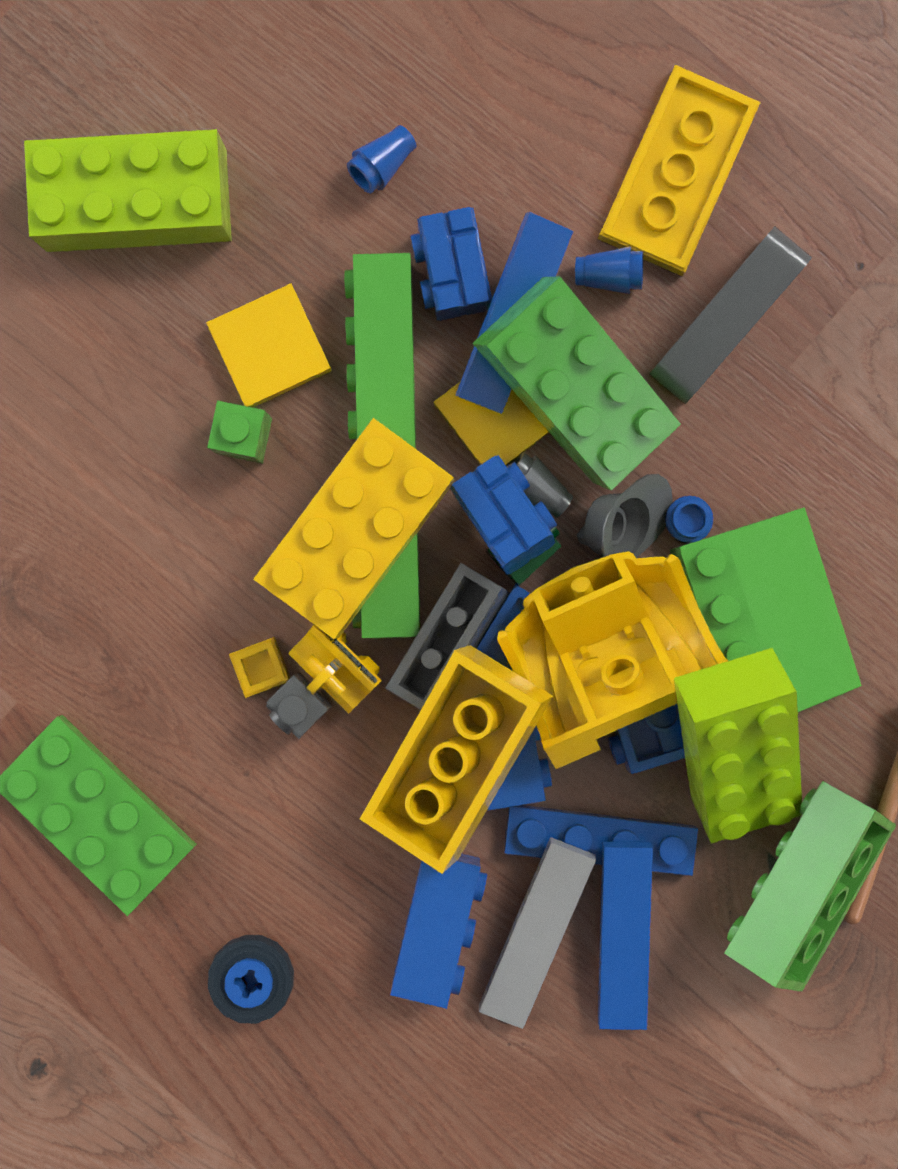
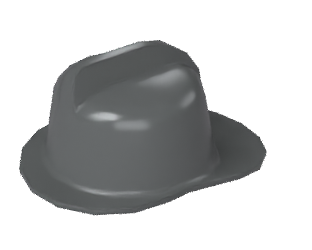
M647 474L634 482L623 493L607 494L598 497L591 504L585 524L577 533L578 541L603 557L630 551L637 558L656 541L666 527V512L673 503L672 489L667 479L659 474Z

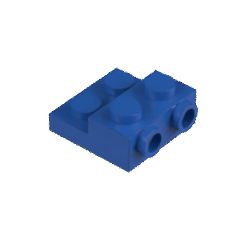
M677 704L615 731V736L608 738L616 765L625 763L626 770L631 774L685 758Z

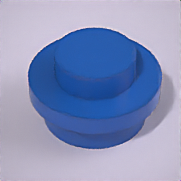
M684 496L675 500L669 506L665 516V524L668 532L676 540L684 543H693L702 540L708 535L713 525V513L710 506L703 499L696 496Z

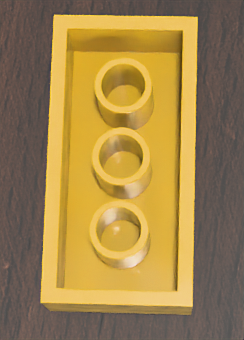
M373 418L253 580L333 639L339 638L454 483V477Z
M471 645L454 650L361 815L360 820L443 874L461 856L553 696Z

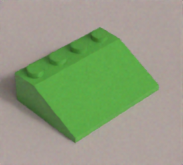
M805 507L670 549V553L679 558L699 609L725 658L730 661L773 648L797 691L798 712L862 686Z

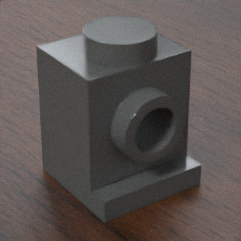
M301 673L293 675L266 702V707L271 711L269 716L283 732L288 735L293 733L298 739L333 706L319 691L312 694L306 688L310 682Z

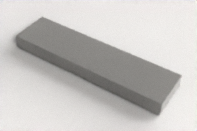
M550 837L479 1003L480 1013L521 1029L524 1028L596 862L595 854Z

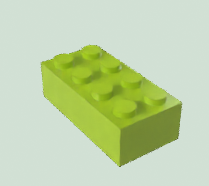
M217 129L24 141L29 237L46 252L232 241L227 150Z
M773 648L675 677L674 684L691 800L710 843L712 844L724 839H738L747 832L769 825H783L795 817L802 816L800 814L802 790L797 691Z

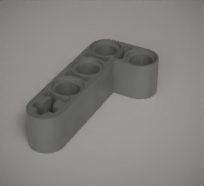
M774 226L649 375L681 402L686 404L798 276L812 257Z

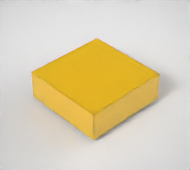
M275 637L229 654L245 698L284 684L290 679Z

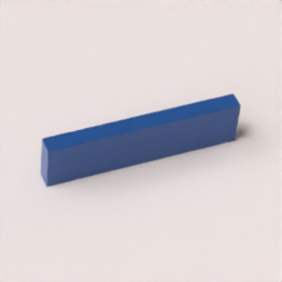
M532 212L525 213L477 338L542 277H556L573 234L572 230ZM474 346L455 396L502 414L511 388Z
M602 842L598 990L599 1029L647 1030L653 860L651 842Z

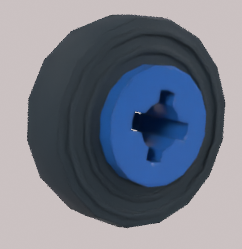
M244 935L229 941L217 952L208 971V990L213 1004L225 1017L238 1023L257 1024L272 1018L286 1005L294 986V968L288 953L278 942L263 935ZM242 977H244L245 981L247 982V988L246 984L243 982V979H241Z

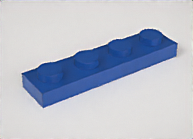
M518 805L509 807L504 853L542 858L548 841L552 837L595 854V864L602 865V842H651L653 847L652 871L693 876L698 828L694 825Z

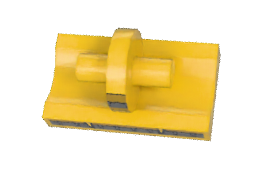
M313 625L288 654L313 678V681L306 687L312 694L322 687L349 714L382 681L377 676L380 667L369 656L360 655L357 657L345 645L347 642L345 632L339 638L333 639Z

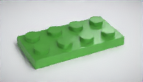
M63 715L57 716L0 775V794L126 916L197 845Z

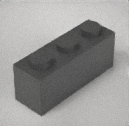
M460 563L387 684L386 689L421 710L454 650L469 645L474 648L478 647L510 592Z

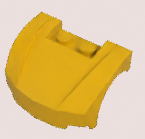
M628 551L611 554L573 567L538 587L524 598V609L506 626L505 631L500 630L497 637L498 643L513 672L553 696L537 723V728L543 748L555 769L601 750L597 741L598 738L677 704L674 684L675 677L728 661L706 624L679 558L673 554H669L667 558L663 556L636 558L633 553Z

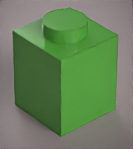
M217 400L207 448L217 455L263 464L272 418L262 409Z

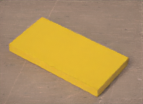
M675 65L598 239L619 249L631 246V251H643L644 260L683 276L761 102Z

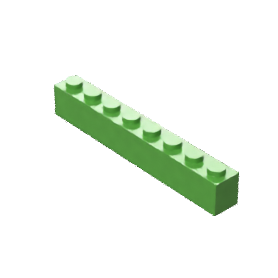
M353 254V270H345L344 273L346 299L354 298V317H346L347 346L355 345V364H347L348 392H356V411H348L349 440L358 439L370 421L375 418L416 449L411 254ZM418 532L352 620L353 628H361L362 638L416 637L420 631Z

